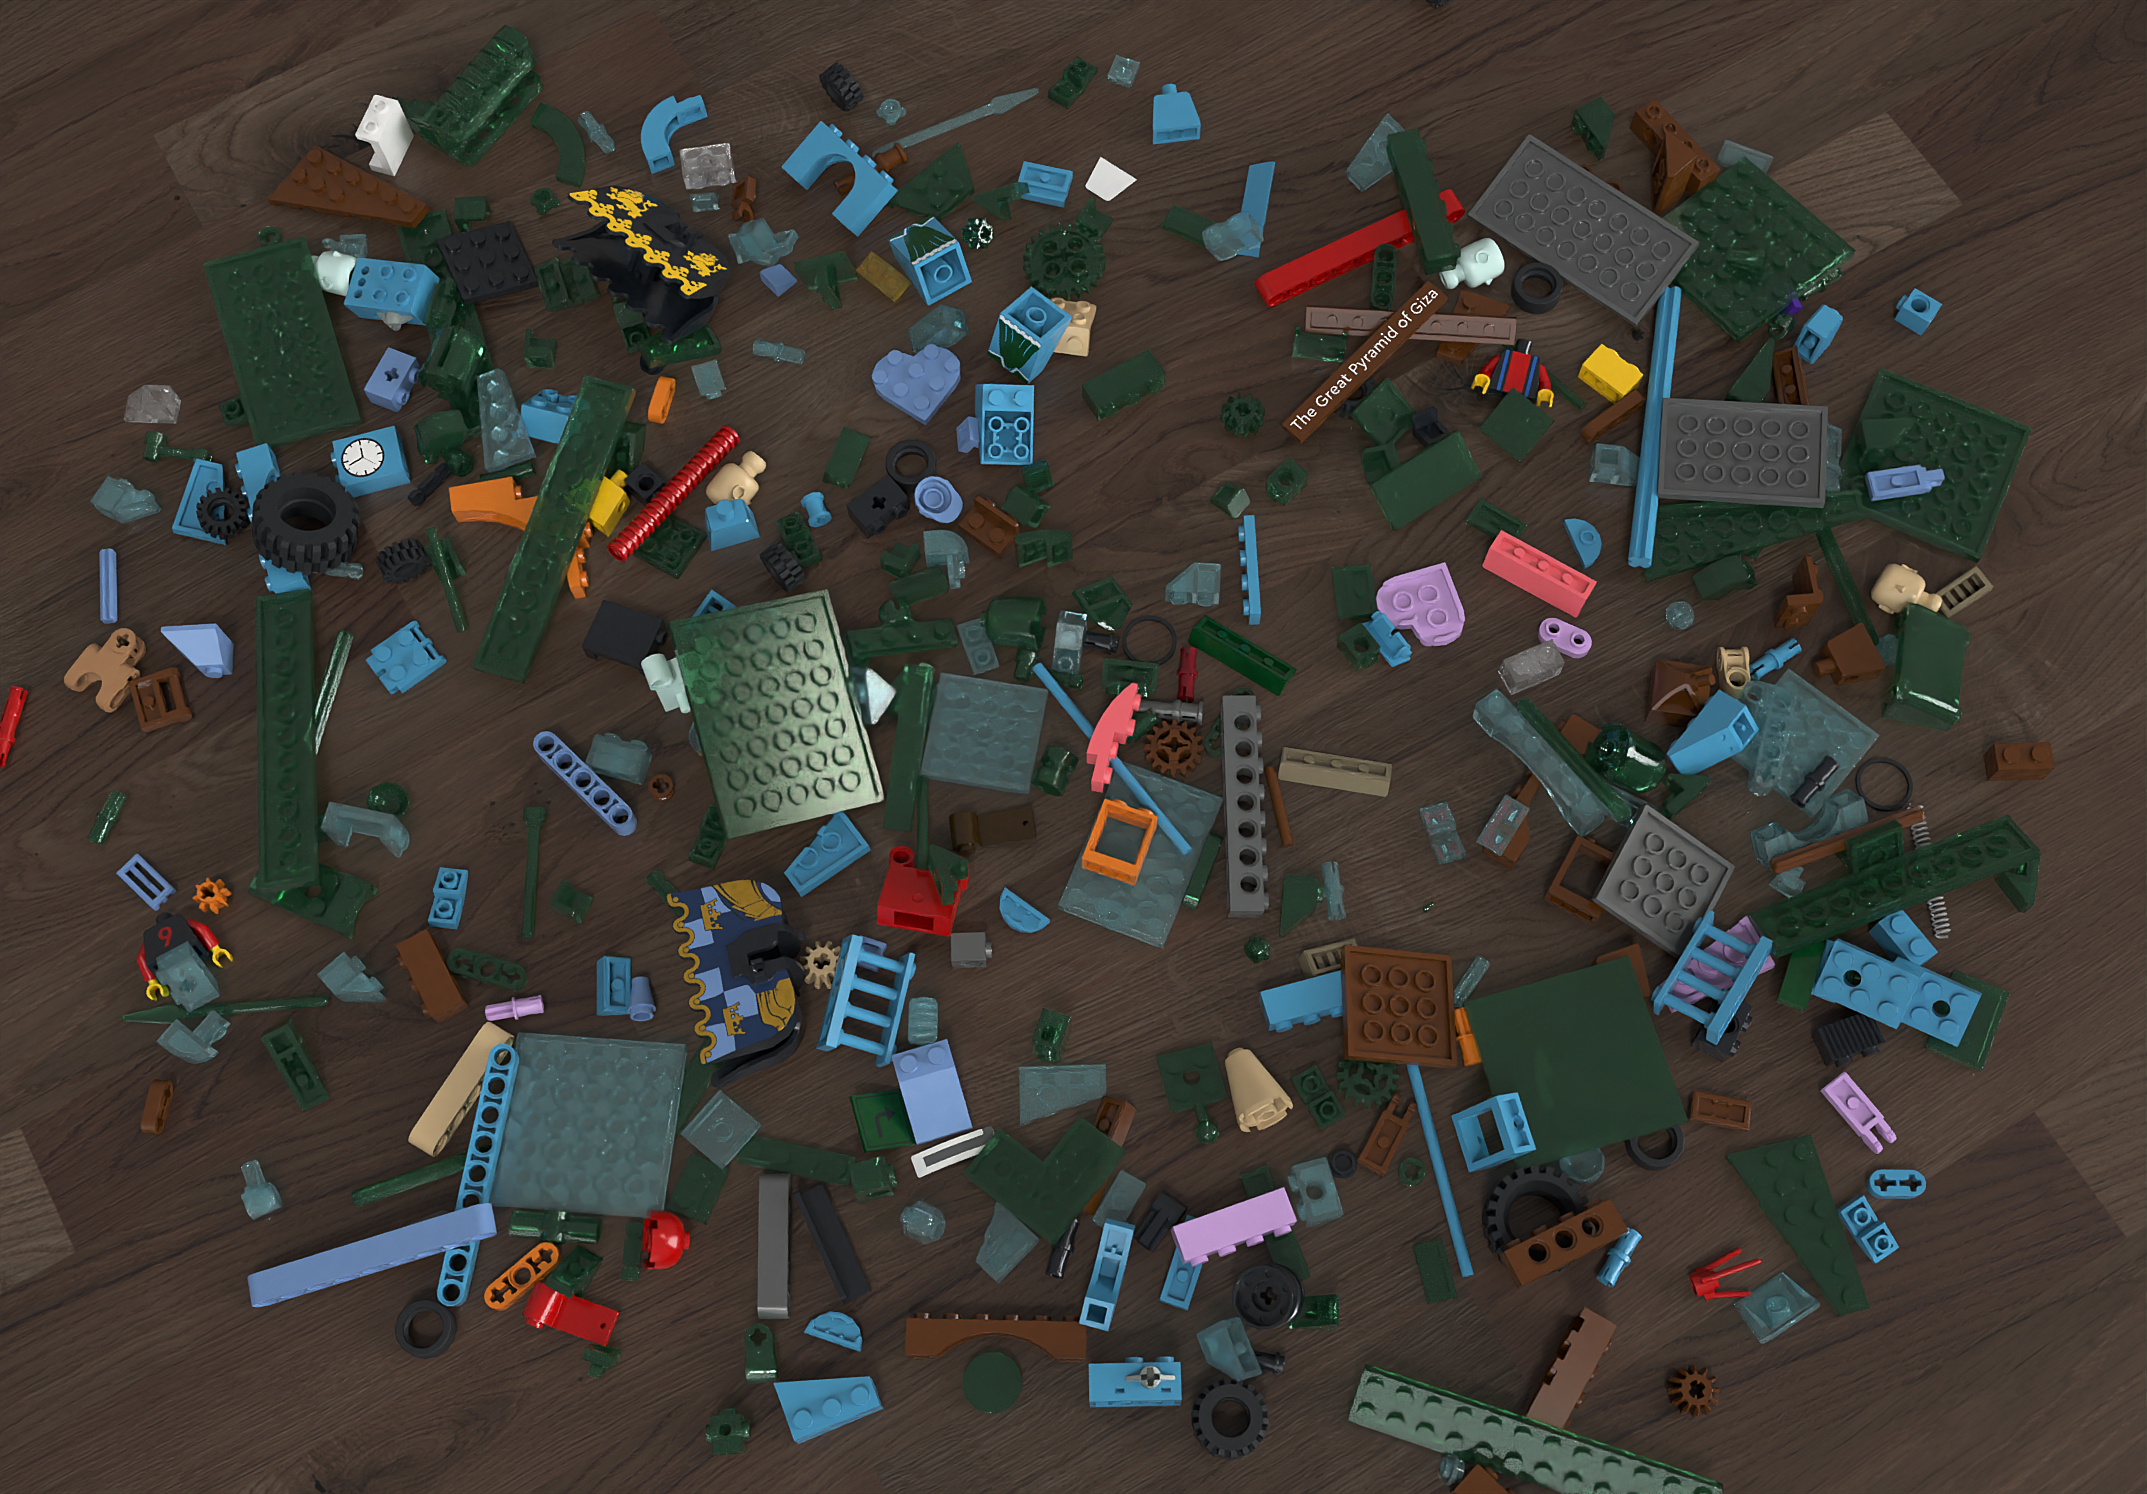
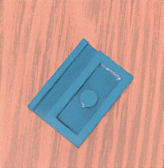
M1024 161L1018 185L1015 189V197L1064 207L1073 179V171Z

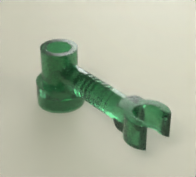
M147 431L143 442L145 449L142 458L146 461L157 463L160 456L191 460L195 462L196 458L211 462L212 454H207L208 450L168 447L166 446L167 436L153 431Z
M1017 650L1015 657L1017 664L1013 678L1023 682H1028L1030 676L1039 678L1033 671L1038 655L1027 650ZM1046 669L1057 683L1081 690L1084 681L1082 675Z

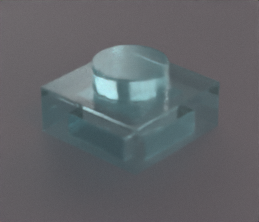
M1116 55L1108 73V81L1131 88L1140 69V62Z

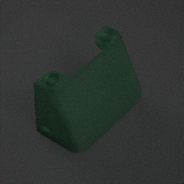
M1907 602L1894 619L1893 631L1896 632L1895 638H1898L1893 683L1888 690L1891 702L1889 704L1884 703L1882 718L1948 731L1954 722H1959L1962 714V707L1958 705L1965 648L1970 643L1971 633L1967 632V626L1921 604Z

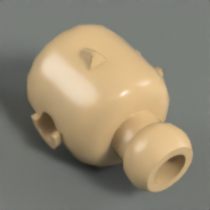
M746 452L739 466L734 463H728L719 470L707 485L706 495L716 505L722 500L732 501L735 499H743L747 505L751 504L750 500L759 491V485L754 480V477L765 470L766 462L754 452Z
M1888 564L1882 570L1871 590L1873 601L1879 604L1880 609L1890 614L1895 612L1900 615H1907L1914 608L1923 617L1930 619L1935 616L1943 601L1938 594H1928L1925 592V580L1917 574V570H1913L1904 564L1902 566Z

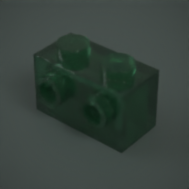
M1104 658L1100 689L1106 690L1105 694L1118 696L1131 683L1138 684L1137 694L1142 695L1141 698L1148 699L1149 694L1155 695L1159 664Z

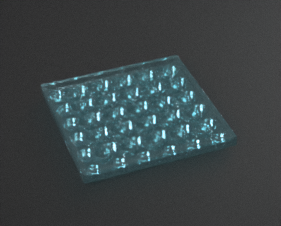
M518 1032L515 1051L519 1055V1065L488 1203H491L493 1206L650 1218L647 1210L663 1211L688 1047L685 1044Z

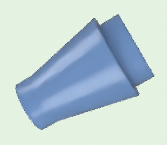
M635 977L632 979L627 1012L634 1021L650 1020L654 1016L653 1013L656 1011V1007L649 986V979L647 977Z

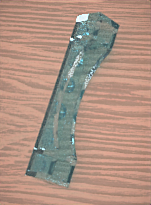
M1495 689L1476 703L1473 714L1474 720L1491 738L1506 746L1525 763L1550 794L1562 817L1579 836L1584 837L1603 823L1608 809L1498 689Z

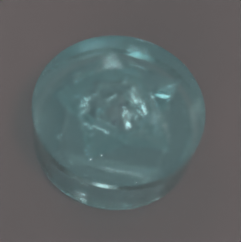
M1678 601L1667 608L1666 619L1672 628L1683 630L1693 623L1695 614L1688 603Z

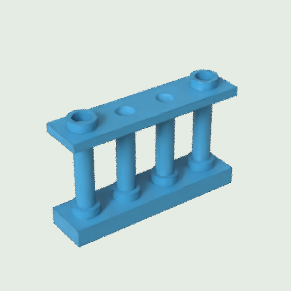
M1709 910L1704 918L1699 917L1693 928L1694 936L1663 987L1658 985L1655 989L1651 1001L1654 1002L1653 1013L1657 1015L1660 1014L1666 1004L1705 1024L1704 1028L1707 1029L1706 1040L1717 1045L1772 950L1773 940L1762 936L1757 944H1749L1712 926L1714 912ZM1708 936L1745 954V958L1748 960L1744 967L1740 965L1735 967L1699 949L1705 937ZM1695 959L1731 977L1734 984L1730 990L1725 989L1723 991L1685 972L1691 960ZM1680 981L1717 1000L1718 1004L1721 1005L1717 1013L1711 1012L1709 1014L1673 996L1672 992Z
M852 934L842 941L816 1049L827 1052L837 1048L840 1044L877 1054L875 1066L882 1067L893 1061L891 1055H895L897 1051V1046L894 1043L908 983L916 969V964L913 963L915 954H905L900 957L899 961L864 950L861 946L863 937ZM861 961L896 972L893 988L857 978V974H854L857 963ZM857 989L890 999L887 1015L851 1005L848 1001L850 991ZM849 1016L882 1026L883 1032L880 1043L844 1033V1030L841 1029L843 1019Z

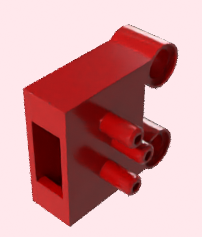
M897 846L891 849L889 852V869L877 905V924L950 937L962 891L968 887V860L960 855L950 856L944 862V873L914 868V853L909 847Z

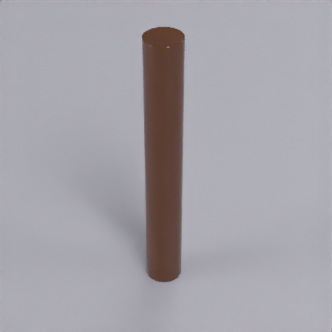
M1269 766L1264 769L1282 845L1283 847H1290L1294 843L1274 766Z

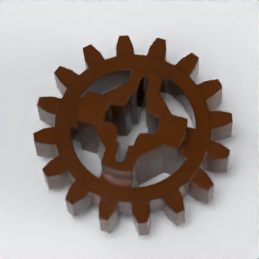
M1173 719L1172 725L1169 726L1166 721H1162L1161 729L1154 726L1152 728L1154 736L1147 734L1146 742L1149 744L1144 745V752L1149 753L1146 755V763L1153 762L1151 770L1154 772L1160 769V777L1162 778L1166 773H1170L1172 780H1175L1177 773L1186 778V770L1194 773L1196 770L1195 764H1201L1202 757L1200 755L1204 754V747L1200 745L1202 743V736L1195 737L1197 729L1194 727L1188 730L1186 721L1181 726H1178L1176 719ZM1171 747H1177V752H1171ZM1184 759H1188L1184 763L1179 764Z

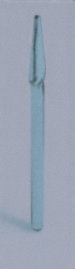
M1034 88L995 97L988 105L876 148L872 151V157L874 158L878 152L882 154L893 148L896 142L904 149L990 114H1003L1037 94L1039 89Z

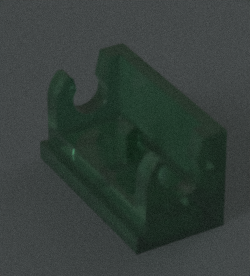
M1296 326L1292 357L1344 362L1348 332H1342V337L1300 332L1301 326Z
M843 427L824 471L822 482L847 489L853 482L870 442V437Z

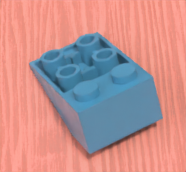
M975 385V417L978 418L980 464L1033 465L1034 385Z
M1718 690L1714 696L1706 701L1699 715L1688 723L1681 737L1670 745L1666 755L1681 778L1686 779L1741 752L1759 731V728L1745 704Z

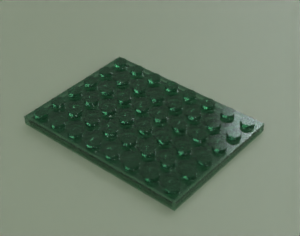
M828 589L670 621L667 624L725 840L873 805L886 800Z

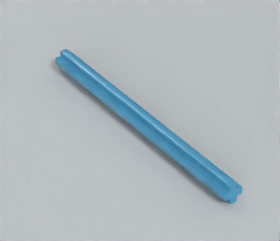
M1677 286L1667 287L1658 299L1628 564L1632 567L1641 566L1647 568L1651 566L1659 500L1657 491L1663 398H1670L1681 303V289Z

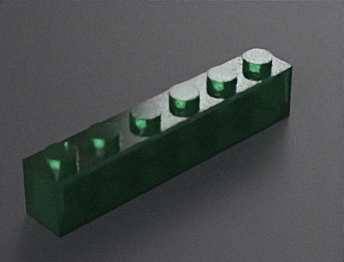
M1418 129L1388 134L1386 144L1387 156L1425 275L1456 269L1457 259L1461 257L1460 246L1458 242H1454L1453 225L1446 218V203L1440 199V185L1438 180H1434L1432 175L1433 163L1431 159H1427L1425 139L1420 138Z

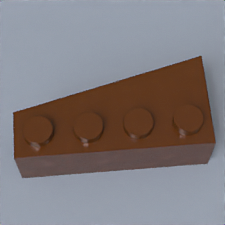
M1586 1307L1574 1314L1520 1421L1552 1440L1557 1438L1559 1434L1564 1436L1572 1422L1568 1417L1573 1408L1578 1409L1586 1394L1583 1392V1389L1587 1382H1591L1599 1368L1597 1363L1601 1356L1605 1355L1612 1343L1611 1337L1618 1325Z

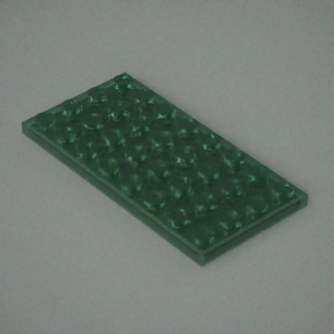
M302 236L203 263L256 446L267 443L271 449L363 424L306 237Z

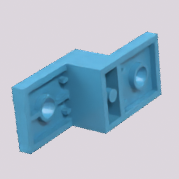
M1838 938L1813 991L1895 1029L1902 1022L1958 1047L1982 995L1979 991L1901 957H1897L1893 963ZM1848 970L1857 971L1861 975V982L1856 985L1848 983L1845 979V973ZM1938 1000L1947 1002L1950 1006V1012L1946 1015L1937 1014L1933 1008L1934 1002Z

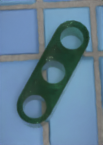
M1381 244L1375 250L1368 309L1392 310L1398 253L1391 244Z

